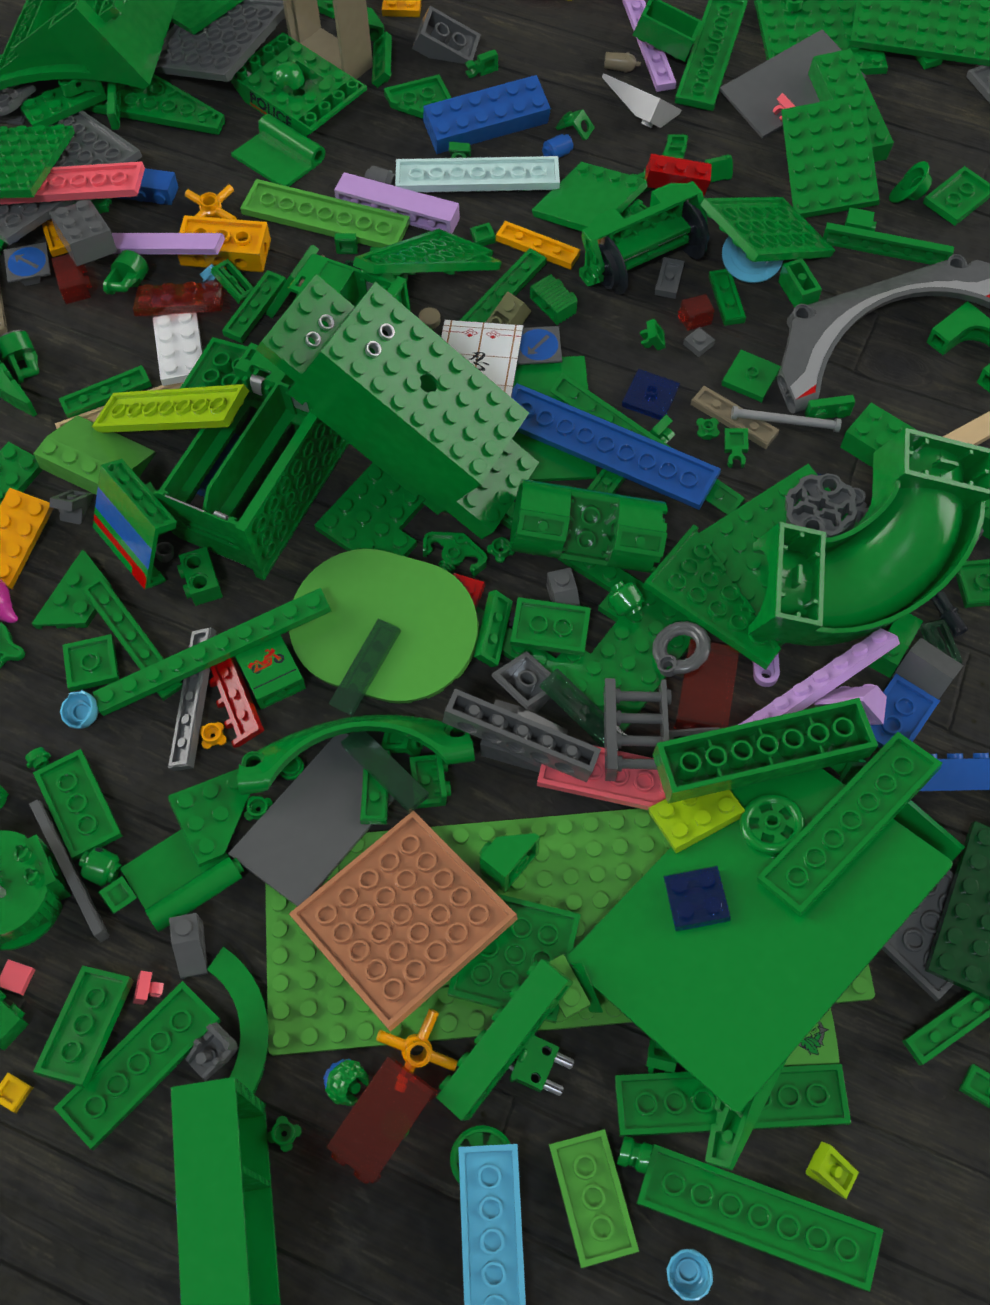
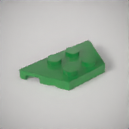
M82 550L32 622L34 628L42 629L43 626H56L57 629L71 626L75 628H88L98 613L81 588L100 576L105 579L112 590L113 588L85 551Z

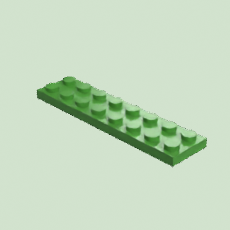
M259 179L255 180L240 208L243 215L335 237V233H356L357 243L380 248L402 241L410 224V216Z

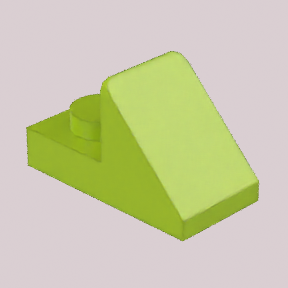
M822 1141L806 1170V1174L810 1178L847 1199L859 1173L838 1151Z

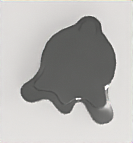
M28 83L24 86L19 84L0 90V116L16 110L26 98L37 90L35 84Z

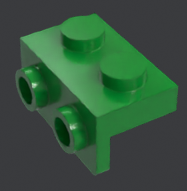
M436 753L435 755L410 757L415 809L446 806L447 796H451L450 781H445L444 772H448V764Z

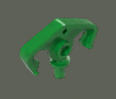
M429 532L424 536L423 557H427L433 551L431 544L438 542L444 547L442 550L443 560L439 562V567L449 573H454L455 567L459 566L465 557H475L478 559V562L471 564L470 567L473 577H476L487 566L486 553L464 533Z

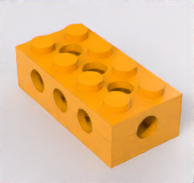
M184 215L179 233H222L225 240L218 255L177 254L180 265L208 267L211 264L216 266L229 259L238 270L264 271L271 242L267 222Z

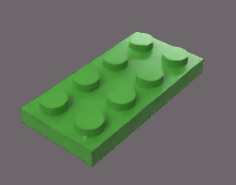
M605 1129L549 1144L580 1267H588L639 1252Z

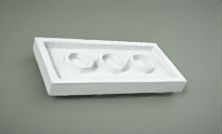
M196 310L153 317L162 386L184 382L203 353Z

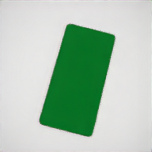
M571 963L577 970L575 971L572 968L591 1004L588 1007L589 1011L603 1013L584 965L582 963Z

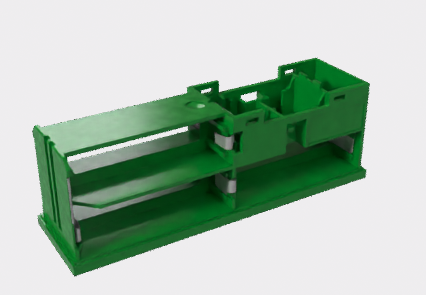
M314 253L310 255L288 288L289 291L299 295L315 274H317L352 305L356 306L371 286L377 282L410 310L405 278L397 276L392 281L374 274L368 275L361 272L360 269ZM302 279H305L304 282L302 283V285H301L300 287H298V284L300 283V281H301ZM322 321L324 326L329 327L326 321ZM308 338L312 344H315L314 339ZM250 343L234 367L236 378L231 385L244 384L249 392L244 399L243 405L237 411L233 422L229 427L201 428L162 487L155 491L153 495L177 521L176 528L171 530L176 537L202 548L207 547L211 552L253 569L257 578L265 580L349 443L310 412L312 406L309 403L305 402L301 405L287 393L295 381L256 350L258 345ZM255 352L251 360H247L251 353ZM254 367L270 373V375H267L266 378L255 376L252 374L251 369ZM250 414L251 421L208 484L203 508L199 509L189 505L199 491L201 483L233 435L237 434Z

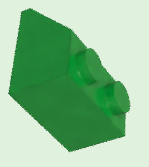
M536 833L498 836L492 843L488 841L479 852L481 855V874L503 892H506L539 854L540 836Z

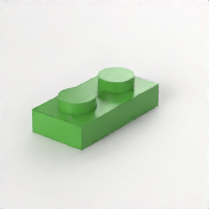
M564 954L551 960L550 963L574 982L558 1003L565 1019H568L590 1007L591 1004Z

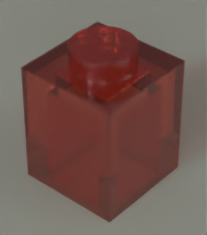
M707 294L682 300L678 317L680 322L684 323L687 331L712 324L714 309Z

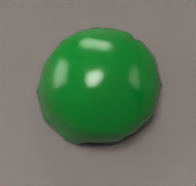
M293 61L279 63L272 72L273 83L282 90H284V86H289L292 90H296L305 81L300 66Z

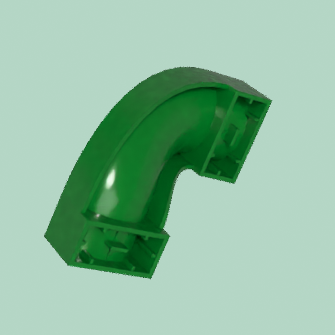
M904 428L873 453L872 502L865 516L852 530L838 536L826 538V532L784 522L776 524L753 543L754 553L766 555L769 575L763 604L758 615L749 625L748 635L806 646L835 645L867 636L880 628L882 629L929 601L960 571L979 538L984 521L985 503L990 498V449Z

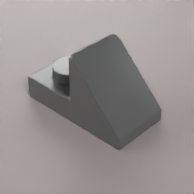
M71 489L51 497L50 507L59 509L61 521L81 524L93 499V493Z

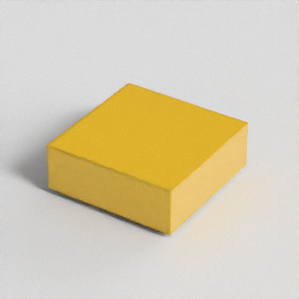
M7 1073L0 1083V1104L17 1114L33 1087L14 1075Z

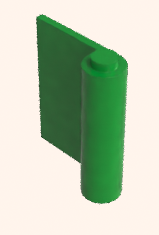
M266 114L259 120V134L233 151L231 156L269 181L289 187L323 161L325 148L271 114Z
M182 829L120 868L158 932L170 926L169 918L187 915L242 879L240 873L244 871L237 858L231 860L227 853L219 860L198 867Z

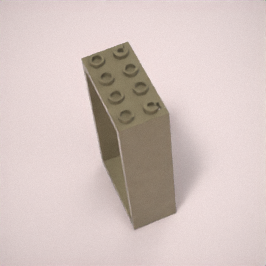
M283 0L288 35L355 79H358L373 67L366 0H333L337 37L321 28L317 0Z

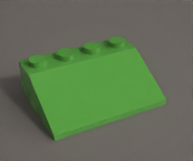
M77 415L46 436L33 453L41 469L97 495L100 466L102 464L123 459L132 471L140 477L155 456V451L115 432H98L92 428L93 422Z

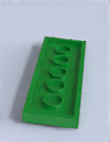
M182 981L96 1066L87 1088L75 1086L54 1109L91 1150H95L182 1062L192 1050L193 1042L197 1038H202L207 1033L206 1027L216 1022L219 1024L221 1020Z

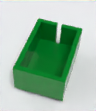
M648 0L633 36L642 42L653 45L660 51L671 54L675 59L685 61L703 21L661 0Z

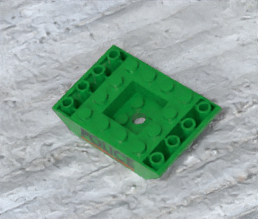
M284 32L250 56L244 63V66L230 80L244 102L263 115L271 114L305 136L314 132L367 90L366 85ZM284 61L297 63L305 78L303 85L296 90H292L289 86H284V90H282L278 85L274 84L272 72L279 63Z

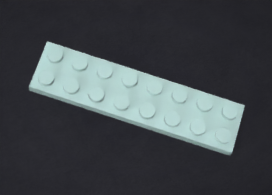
M558 156L396 159L395 186L425 193L554 190L560 188Z

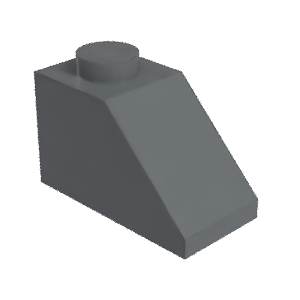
M571 567L548 572L546 587L551 602L580 606L578 590Z
M197 913L169 918L172 948L180 978L185 979L209 974L202 919Z

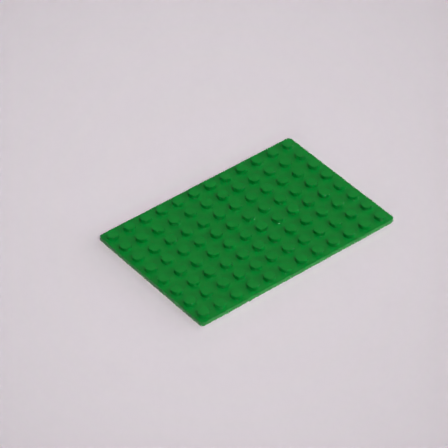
M821 768L730 789V791L743 808L751 800L761 795L776 794L787 797L801 809L806 827L843 789L845 784ZM771 805L760 808L761 813L772 810ZM786 809L779 812L784 816L785 820L792 816ZM759 819L750 820L751 829H759ZM739 820L678 853H675L671 847L569 953L566 959L570 967L575 971L577 970L571 963H582L592 986L729 1109L734 1113H741L951 869V859L896 820H891L801 917L757 882V876L779 854H766L752 848L741 834ZM769 820L767 822L769 825L777 824L775 820ZM786 827L781 835L789 838L793 830ZM763 834L761 840L773 843L774 837Z

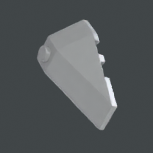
M603 73L602 78L632 113L642 119L641 124L652 128L655 125L661 128L682 111L656 96Z

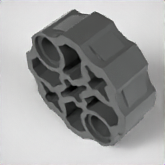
M830 473L819 476L807 475L801 478L799 484L790 489L786 496V523L826 532V538L841 535L852 530L855 526L858 511L856 508L857 495L852 486L846 485L837 475ZM827 487H831V488H833L834 490H833V491H826V490H824V489L827 488ZM848 513V515L846 516V518H844V520L841 521V519L843 518V516H845V514Z

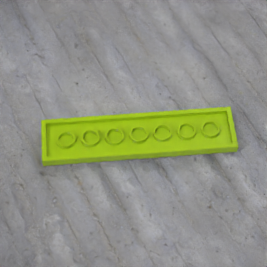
M244 384L113 393L95 420L92 428L104 433L229 427L237 411L243 405L249 390Z

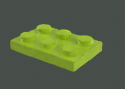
M730 790L669 804L667 799H664L648 808L650 816L675 853L739 820L741 814L745 812Z

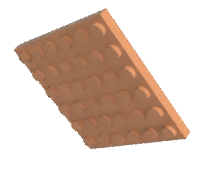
M414 811L289 913L296 924L390 1032L518 919L517 914Z

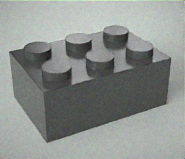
M90 199L80 200L76 204L59 207L55 211L49 212L56 233L76 266L117 252L110 228Z

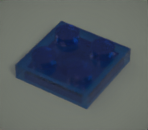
M718 866L664 876L675 931L731 921Z

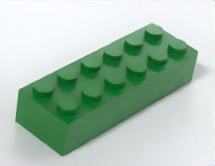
M846 49L813 56L808 76L819 101L865 94L874 162L886 160L894 142L852 50Z

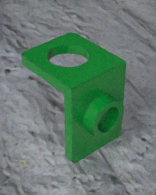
M583 109L567 112L555 127L557 130L573 125L583 140H587L595 128ZM582 120L587 124L586 132L581 128Z

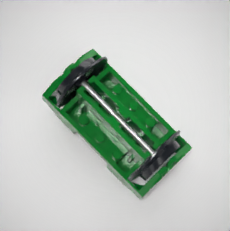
M693 181L689 183H669L652 191L650 207L624 219L616 208L597 215L591 224L582 230L585 264L579 268V276L587 286L601 283L606 289H611L614 293L621 295L628 288L627 270L680 246L693 259L698 260L704 257L709 241V230L706 211L700 206L704 200L702 191Z

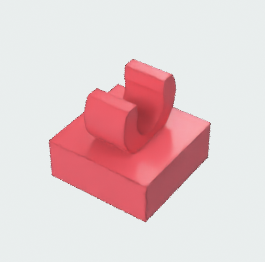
M782 93L777 98L780 105L774 107L773 113L777 115L781 109L796 106Z
M141 971L138 975L133 1003L144 1005L148 996L160 998L164 983L151 982L152 972Z

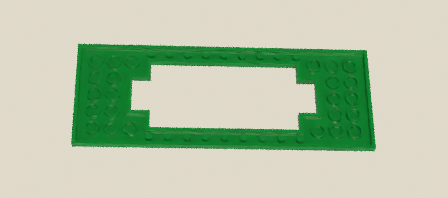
M372 463L314 525L315 530L346 551L377 549L408 557L416 548L417 540L402 530L422 509L425 497L422 495L413 496ZM515 502L512 503L500 521L501 524L510 530ZM558 559L610 592L599 605L598 611L616 623L591 654L587 651L584 652V656L560 653L557 658L544 650L510 646L512 629L507 626L501 654L512 661L527 651L561 683L557 690L558 692L604 722L603 690L605 678H615L616 688H620V691L656 692L660 687L661 680L667 678L660 673L652 655L653 642L657 634L666 626L675 622H695L644 589V583L620 568ZM622 580L625 584L634 582L645 598L642 603L643 608L628 618L625 615L618 616L608 601V596L612 593L610 588ZM477 607L476 612L480 632L484 611ZM686 635L673 638L667 646L668 655H673L676 660H681L693 644L694 639ZM668 666L665 670L671 669L672 666ZM620 701V704H616V710H621V713H640L648 702ZM621 723L620 726H617V731L624 734L632 723Z

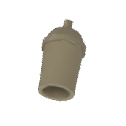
M606 52L604 69L627 73L633 71L635 66L641 65V62H636L635 56L629 52Z

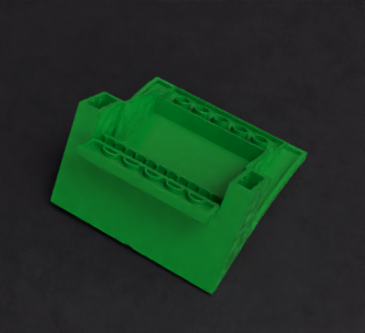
M26 0L0 59V90L24 83L58 79L98 80L130 85L142 89L147 88L151 83L177 0Z

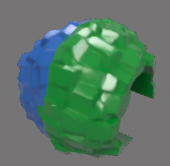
M342 1059L337 1063H333L327 1069L326 1075L323 1078L327 1095L335 1104L352 1106L359 1101L350 1094V1092L356 1094L360 1091L361 1085L357 1082V1079L369 1087V1077L366 1071L360 1066V1062L351 1059Z

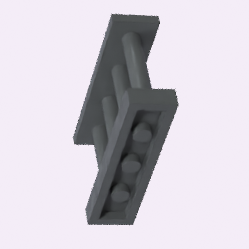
M605 678L603 690L605 781H616L617 771L622 772V769L657 770L654 759H625L622 756H617V748H621V746L656 747L657 743L669 740L668 705H671V690L667 689L666 680H661L659 692L620 691V688H616L615 678ZM620 701L659 702V714L621 713V710H616V704H620ZM621 723L660 724V736H622L621 733H617V726H620Z

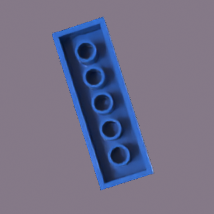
M537 75L424 105L423 121L435 152L439 154L449 151V142L470 143L471 145L546 124L549 120L551 108Z

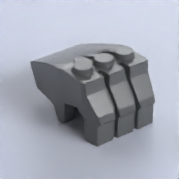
M217 1022L209 1024L206 1027L207 1033L202 1038H197L193 1042L194 1046L185 1059L204 1081L208 1080L228 1063L239 1049L237 1042Z

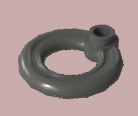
M688 621L675 622L666 626L657 634L653 642L652 655L663 676L672 677L675 674H686L698 669L706 662L711 652V640L707 631L698 624ZM682 635L693 638L696 643V649L689 658L676 660L673 655H668L667 646L673 638ZM668 666H672L671 669L665 670Z

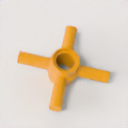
M227 185L217 195L207 192L199 196L189 189L186 190L185 197L199 205L200 211L195 216L237 220L235 216L223 210L221 205L234 192L231 185Z
M433 1009L428 1010L418 1034L409 1035L406 1039L383 1030H379L376 1041L401 1050L402 1056L406 1061L395 1085V1089L399 1092L405 1093L416 1067H423L428 1062L454 1071L457 1066V1060L432 1050V1045L428 1038L439 1015V1012ZM420 1045L424 1047L421 1054L416 1056L410 1054L414 1046Z

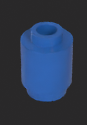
M560 134L549 139L543 144V155L558 156L559 159L573 150V141L568 134Z

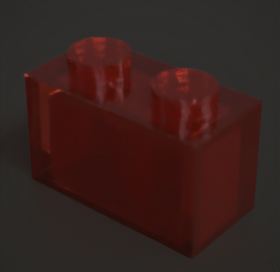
M70 254L51 258L59 290L65 303L69 304L91 298L89 289L92 288L89 276L84 274L88 273L86 264L76 266Z

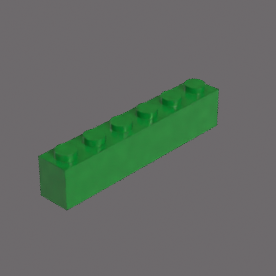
M541 959L540 962L535 961L526 973L528 975L527 979L522 985L519 983L509 995L511 1000L505 1008L501 1006L492 1017L494 1022L489 1029H484L479 1033L474 1041L476 1046L470 1053L466 1052L459 1059L457 1071L453 1076H447L439 1087L441 1092L436 1098L461 1121L471 1119L574 983L549 961Z

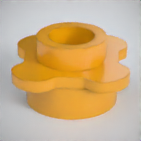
M208 723L200 728L203 748L210 749L214 745L222 746L226 743L227 738L223 735L224 725L222 723Z

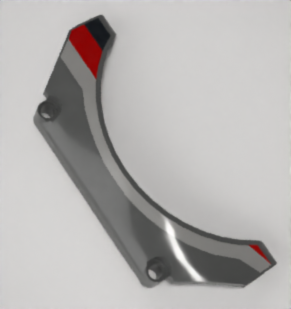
M954 254L948 260L808 305H797L787 318L789 335L777 377L778 386L788 410L792 414L806 410L809 400L819 398L822 377L835 346L852 325L877 308L912 297L944 296L970 301L990 309V263L975 260L968 265L963 256Z

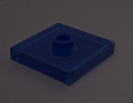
M638 369L622 401V407L661 420L667 415L680 383Z

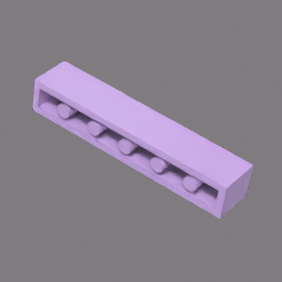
M345 172L334 189L337 199L410 216L409 225L429 231L442 229L453 233L460 219L459 203Z

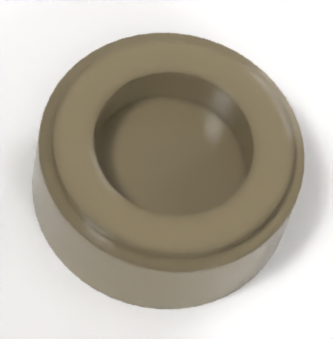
M429 307L421 310L419 313V319L429 328L434 329L439 326L441 319L437 309Z

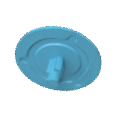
M728 236L723 245L722 260L725 268L732 276L744 282L758 283L766 281L779 271L783 260L759 262L749 260L746 257V253L732 242L733 239Z

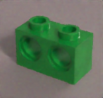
M207 547L180 554L181 564L177 565L181 579L185 578L187 584L183 585L187 599L192 598L195 606L223 598Z

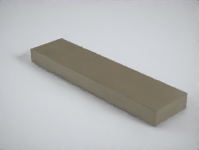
M703 386L691 400L692 406L712 418H716L729 428H748V439L764 449H767L779 433V429L765 421L744 418L731 419L732 407L738 405L706 386Z

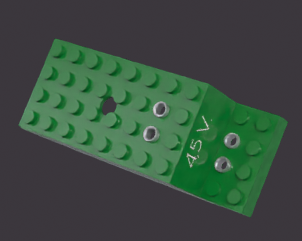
M315 274L256 348L259 353L295 381L287 392L301 405L305 402L309 403L312 406L310 411L413 496L422 495L425 497L423 504L438 515L446 510L480 539L495 531L516 499L521 479L528 480L539 464L535 458L512 440L529 412L377 282L371 286L357 305L354 306ZM322 321H326L329 327L324 326ZM308 338L314 339L315 344H312Z

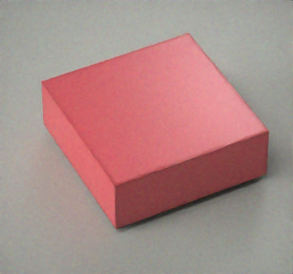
M8 960L0 975V988L24 996L35 969Z

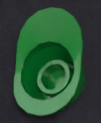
M921 161L913 165L891 191L889 201L897 203L906 198L910 200L921 198L932 184L929 164Z

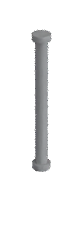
M733 406L731 410V419L733 420L744 418L833 429V432H839L841 428V419L839 418L828 420L738 409V406Z

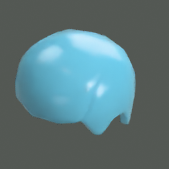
M83 690L80 692H70L60 709L62 721L74 729L89 727L97 719L99 713L96 699Z
M694 1249L680 1250L671 1257L666 1268L670 1288L685 1301H699L707 1295L713 1283V1271L707 1258Z

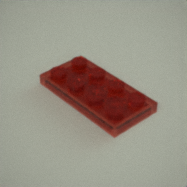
M214 280L204 283L186 282L184 284L166 283L156 286L151 284L139 286L133 306L134 315L149 316L222 311L225 288L220 282Z

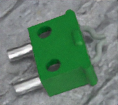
M533 1036L518 1055L515 1065L509 1067L512 1070L509 1081L511 1083L516 1081L539 1093L545 1089L560 1096L564 1087L548 1080L547 1077L554 1062L571 1069L574 1060L558 1053L560 1047L537 1036ZM542 1049H547L549 1056H545L542 1053ZM531 1075L538 1077L537 1083L531 1080Z

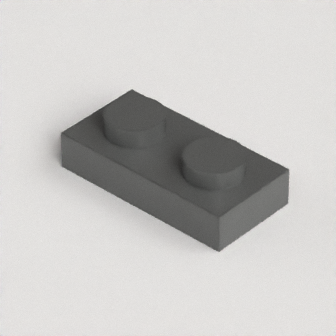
M663 258L655 295L676 299L685 261Z

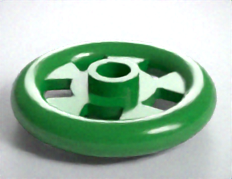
M776 794L761 795L751 800L744 807L745 812L741 814L739 820L740 831L745 841L755 850L766 854H780L805 828V818L798 805L789 798ZM771 805L772 810L761 813V807ZM783 809H786L792 815L787 820L779 813ZM751 819H759V829H751ZM769 820H775L777 824L769 825L767 822ZM786 827L793 830L789 838L781 835ZM762 835L774 837L773 843L762 841Z

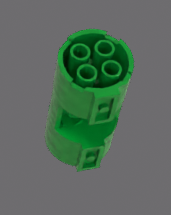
M521 479L514 505L509 548L513 552L653 573L656 567H653L654 562L659 563L664 553L667 523H665L663 514L668 512L667 505L662 501Z

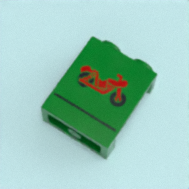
M281 635L235 656L261 710L306 689L303 677Z

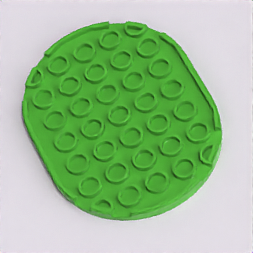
M377 549L347 551L331 557L316 567L303 581L293 599L295 600L321 588L332 611L289 631L292 646L302 664L314 676L327 684L389 703H412V701L433 697L444 691L447 686L463 674L475 653L479 635V622L473 600L467 589L454 575L430 563Z

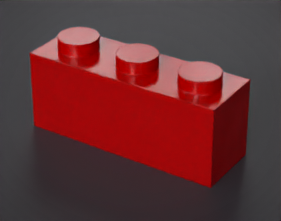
M651 153L645 170V179L647 180L648 187L656 189L669 183H689L693 181L702 191L704 197L711 181L712 164Z

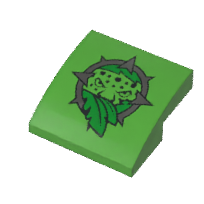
M831 1008L788 1057L784 1067L839 1064L838 1045Z

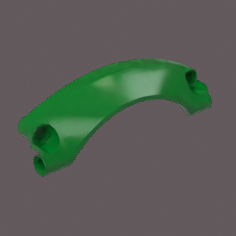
M366 715L343 718L306 728L279 739L257 752L247 753L242 758L241 765L239 764V771L237 772L238 788L240 795L265 792L270 788L279 773L300 753L323 740L351 732L381 731L404 736L431 749L447 764L452 765L475 761L473 742L469 733L442 723V721L402 715Z

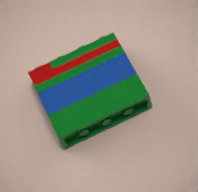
M123 459L102 464L99 473L93 528L144 589L164 583L166 579L153 565L158 535L175 529L177 521Z

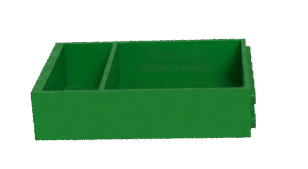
M235 1077L171 1087L181 1305H281L265 1103Z

